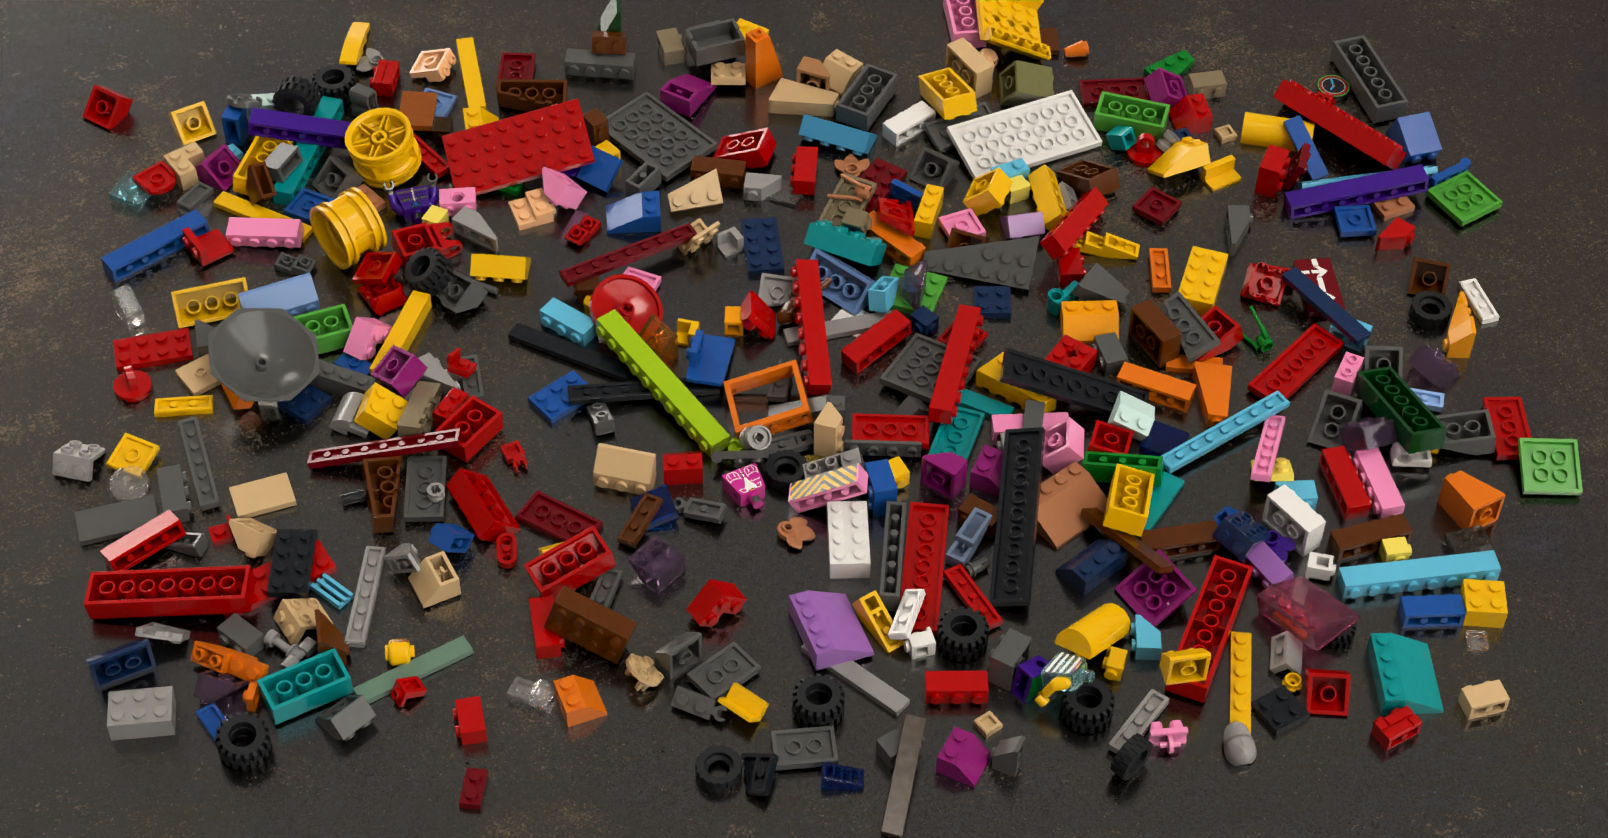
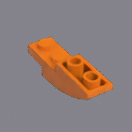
M194 641L190 660L221 674L229 673L257 683L258 679L268 674L269 665L259 662L257 657L227 647Z

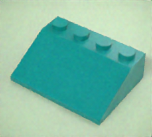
M1371 633L1367 652L1381 715H1389L1393 709L1397 707L1401 709L1405 706H1409L1414 714L1443 713V705L1428 644L1394 633Z

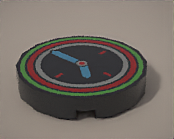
M1323 75L1316 83V92H1329L1333 95L1336 102L1343 101L1350 94V83L1339 75Z

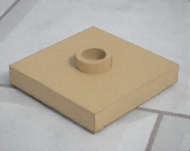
M209 354L175 370L176 376L193 396H199L221 384L220 381L210 374Z

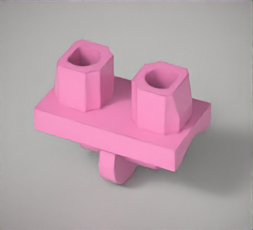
M1181 720L1171 721L1169 728H1163L1161 722H1152L1148 740L1153 743V746L1167 748L1168 754L1174 753V747H1181V744H1186L1189 732L1188 727H1183Z

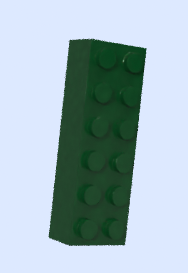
M1391 366L1357 371L1354 386L1355 393L1408 454L1443 448L1447 431L1446 427Z

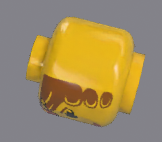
M406 638L391 639L388 645H385L386 662L389 661L391 666L408 664L411 658L415 657L414 645H410L409 640Z

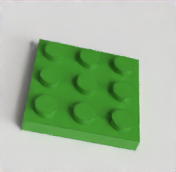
M1468 170L1428 189L1426 192V196L1461 227L1502 207L1503 204L1501 199Z
M895 263L890 277H898L899 285L894 305L890 309L911 314L924 305L934 313L947 284L948 277Z
M1518 439L1523 494L1582 495L1583 489L1577 439Z

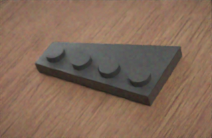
M1180 292L1164 301L1173 325L1182 333L1181 345L1189 364L1221 344L1219 338Z

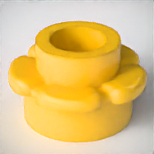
M1288 673L1282 680V685H1285L1290 692L1299 691L1303 686L1301 676L1297 673Z

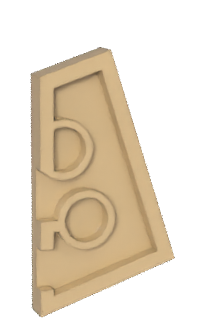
M717 169L667 194L670 213L722 205L723 198Z

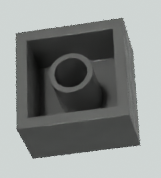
M1011 628L1005 635L1002 634L997 648H993L988 657V660H990L987 672H989L988 681L1010 691L1018 665L1029 660L1032 638Z

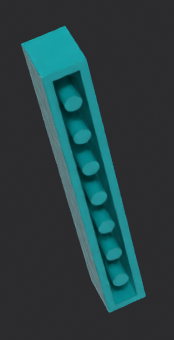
M323 96L314 117L341 120L344 114L343 100ZM297 142L296 146L299 148L303 161L283 183L276 181L274 188L277 195L273 197L274 203L286 206L290 204L302 188L306 186L326 146Z

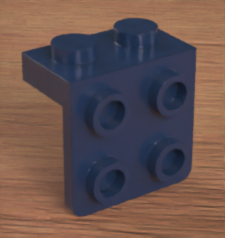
M1240 511L1224 517L1212 536L1239 560L1243 561L1256 544L1268 540L1271 534L1267 532L1266 527L1258 524L1249 513Z

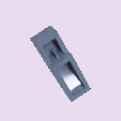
M977 507L972 510L956 534V540L946 553V564L954 567L961 563L964 567L971 560L989 526L992 514Z

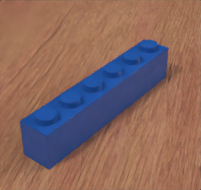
M195 209L101 257L103 269L116 283L184 248L185 246L182 242L184 237L183 229L189 227L196 237L209 232L208 221Z

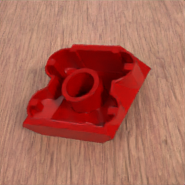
M1263 262L1257 264L1250 263L1240 295L1279 307L1286 282L1281 279L1282 274L1285 273L1284 270L1269 268Z
M389 276L385 284H365L358 287L359 293L368 305L381 317L385 312L402 305L405 306L408 300L402 284L396 282L393 276Z
M749 291L741 304L740 320L742 325L749 331L755 329L760 336L773 340L776 329V313L754 291Z

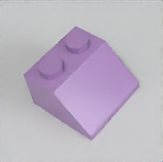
M1043 212L999 217L1006 238H1012V240L1022 239V236L1037 237L1045 233Z

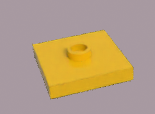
M125 432L106 462V466L142 480L160 451V447Z

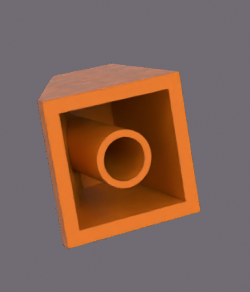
M1460 470L1454 474L1450 473L1444 478L1438 503L1467 535L1498 520L1506 495Z

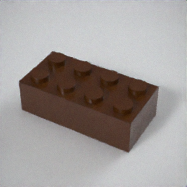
M563 586L553 603L544 627L618 664L628 646L637 623Z

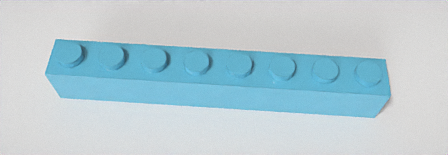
M1494 550L1339 567L1336 581L1343 599L1454 587L1462 585L1463 579L1497 581L1501 567Z

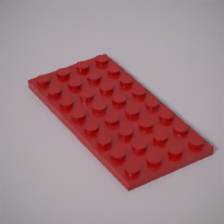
M578 98L442 136L454 188L475 187L476 196L543 177V167L563 172L595 163Z

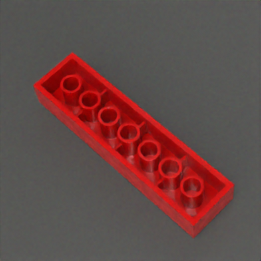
M1283 79L1273 95L1275 99L1392 170L1399 167L1407 154L1402 150L1404 147L1292 79L1289 82Z
M1214 555L1177 651L1190 648H1204L1211 653V660L1207 679L1205 681L1165 685V691L1202 703L1205 702L1250 584L1253 571L1252 566Z
M250 565L91 572L83 605L90 619L250 613L256 578Z

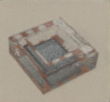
M1466 630L1467 651H1488L1489 643L1486 631Z

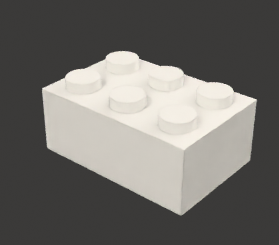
M1285 484L1267 495L1262 520L1272 530L1280 533L1282 537H1290L1296 545L1294 550L1302 557L1320 547L1326 524L1321 515L1317 514L1308 503L1304 502Z

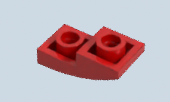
M585 215L578 225L574 224L564 238L581 246L602 226L601 222Z

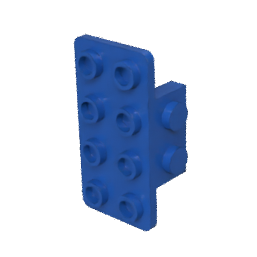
M696 330L695 336H691L690 348H687L686 359H689L686 381L711 386H722L734 350L735 339L704 334L703 330Z

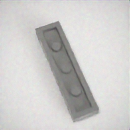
M1151 689L1109 742L1107 749L1117 754L1122 745L1134 734L1140 733L1144 736L1151 723L1155 722L1169 704L1170 698Z

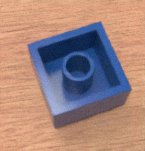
M888 459L865 463L864 470L868 474L867 493L863 494V496L866 495L867 509L871 510L873 517L886 515L887 501L897 502L898 488Z

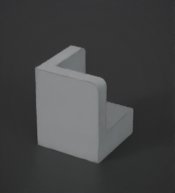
M734 226L716 234V248L727 258L744 250V237Z

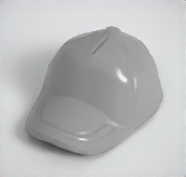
M1241 722L1228 724L1223 734L1224 754L1227 761L1234 766L1253 763L1257 756V750L1248 728Z

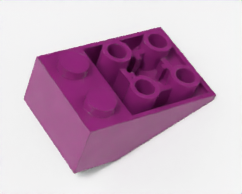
M684 74L668 80L660 89V101L673 111L691 117L715 90L717 85H711L710 82L690 74Z

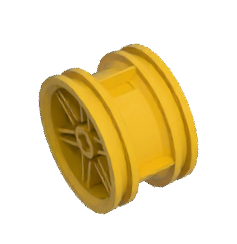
M392 108L372 109L356 117L348 126L345 133V145L353 159L356 171L364 177L363 182L375 188H383L385 182V186L391 188L390 180L394 182L395 187L405 183L418 171L422 160L421 150L414 137L411 123L402 112Z
M351 187L339 193L335 200L322 202L310 209V223L315 237L327 257L340 269H348L350 266L357 264L359 258L366 255L367 252H378L387 246V234L383 222L372 202L358 188Z

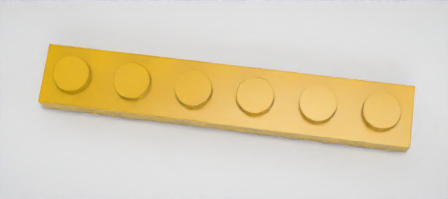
M1231 631L1229 724L1241 722L1248 728L1251 734L1252 633Z

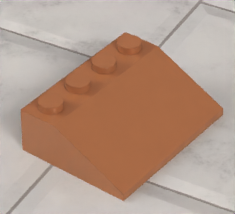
M1076 461L1041 483L1037 533L1056 550L1093 525L1080 515L1082 508L1096 507L1104 514L1106 510V496L1090 473Z

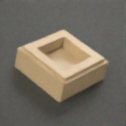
M1230 124L1214 128L1213 132L1221 144L1237 140L1238 136Z
M990 710L973 720V725L985 738L1003 728V724Z

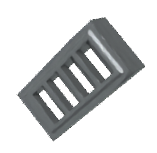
M185 532L186 535L164 547L187 555L202 557L209 546V541L204 533Z

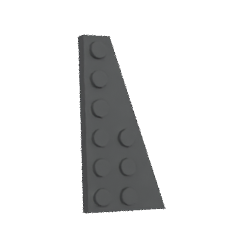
M1040 236L925 251L921 270L1029 291Z

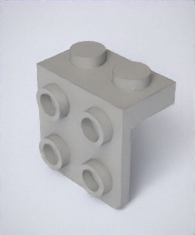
M77 440L70 441L53 452L52 475L87 482L91 481L93 461L105 454V448H101L97 444L86 445L81 444Z

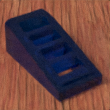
M822 762L821 788L864 790V769ZM845 775L849 776V780H845ZM854 776H858V782H854Z

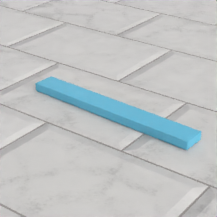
M1278 390L1161 455L1163 456L1164 468L1171 474L1288 408L1290 402Z

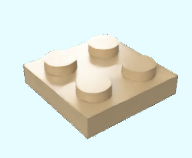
M711 63V85H746L745 63Z

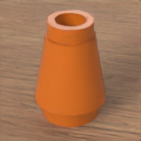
M1081 40L1063 48L1065 58L1086 57L1087 54H1090L1087 41Z

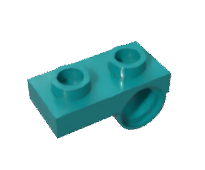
M1074 280L1063 291L1058 288L1051 289L1048 292L1047 298L1048 311L1058 316L1060 314L1061 301H1076L1079 297L1072 295L1071 291L1078 282Z

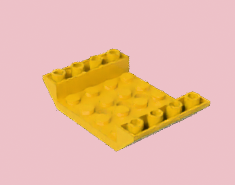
M976 0L980 40L1040 61L1050 60V46L1041 43L1037 13L1044 0Z

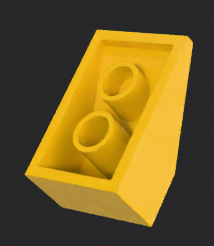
M1184 137L1181 139L1182 141L1175 142L1147 171L1148 173L1166 178L1211 164L1208 143L1202 142L1200 139Z

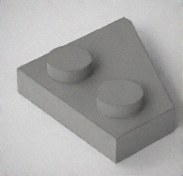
M151 622L137 627L135 636L169 640L170 643L181 644V642L190 638L191 631Z

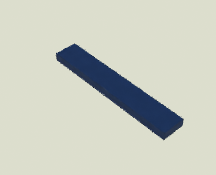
M1297 267L1282 274L1281 279L1355 345L1370 338L1371 332Z

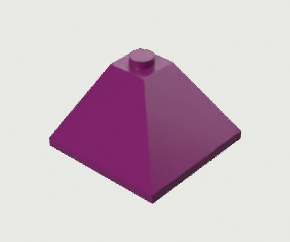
M1160 548L1156 551L1159 555H1161L1163 558H1165L1167 561L1173 564L1171 560L1161 551ZM1142 563L1114 588L1138 615H1141L1154 627L1158 626L1197 591L1175 565L1173 572L1158 574L1145 563Z

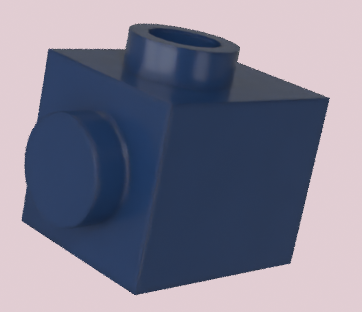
M924 305L910 314L911 329L915 333L929 337L937 332L939 316Z

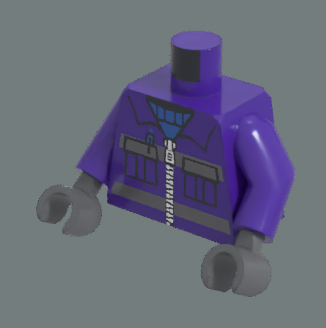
M428 173L427 180L430 187L424 185L396 190L395 194L393 193L394 182L390 180L391 188H387L384 182L383 190L389 195L387 198L391 210L397 215L403 216L406 222L414 221L416 225L421 224V218L431 205L436 206L439 201L438 187H436L438 182L437 174L435 173V180H430Z

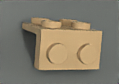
M701 218L697 219L691 225L698 234L689 242L677 247L684 255L688 252L694 253L700 248L699 245L702 243L707 244L713 239L712 236L719 231L717 229L720 226L719 221L707 227Z
M316 598L282 599L273 617L291 645L299 644L305 630L316 629V609H319L331 621Z

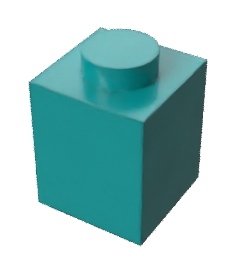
M1115 126L1106 134L1111 150L1127 151L1137 142L1133 128L1129 126Z

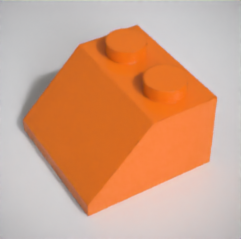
M571 675L553 681L555 698L567 727L607 715L606 708L593 680Z

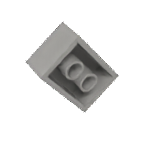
M173 686L109 692L107 728L111 741L175 735L176 698Z

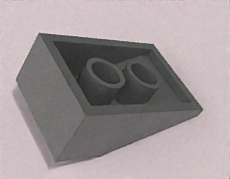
M1325 389L1307 443L1323 448L1345 446V449H1347L1363 409V400Z
M1488 409L1436 416L1447 429L1442 449L1472 455L1495 453L1496 436Z

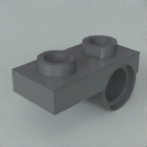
M594 403L592 406L586 407L596 436L615 432L614 419L605 403Z

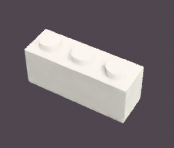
M920 101L891 119L886 120L883 123L882 136L897 147L923 132V125L935 120L936 111L925 102Z

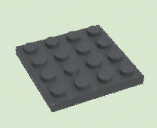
M916 333L880 377V384L930 403L947 344ZM973 355L972 364L968 365V378H964L966 384L982 365V358Z

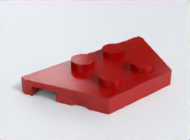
M879 197L876 203L878 219L913 237L916 230L912 202L906 201L905 204H898L899 201L897 199Z

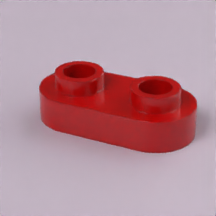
M509 532L500 534L496 539L497 562L500 567L509 569L517 564L516 537Z

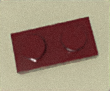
M467 767L459 800V808L481 810L488 779V769Z

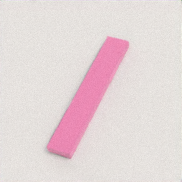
M1273 415L1265 420L1250 480L1271 481L1285 425V416Z

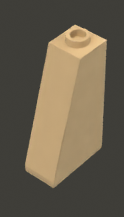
M781 78L768 100V112L833 117L836 112V104L839 102V93Z

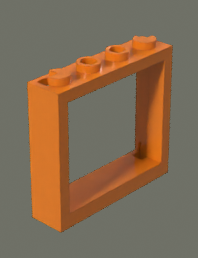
M796 359L723 382L738 440L741 431L748 426L763 425L773 435L814 422ZM795 376L802 402L801 407L740 425L733 397L734 394Z

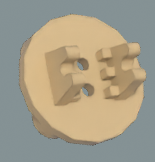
M632 653L626 659L627 669L625 674L627 676L631 674L632 677L639 680L635 685V689L637 691L640 689L645 691L649 686H658L664 676L653 665L654 661L648 656L641 657Z

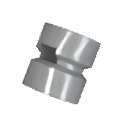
M763 425L748 426L741 431L739 436L741 446L748 451L766 449L772 440L770 430Z

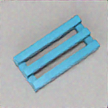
M326 573L322 575L321 579L318 578L315 584L312 583L310 585L311 590L339 610L354 598L351 591ZM320 586H322L323 588H325L327 591H329V593H330L331 595L336 596V597H337L338 599H340L342 602L340 603V602H339L338 600H336L334 597H332V596L329 595L327 592H325L323 589H321Z

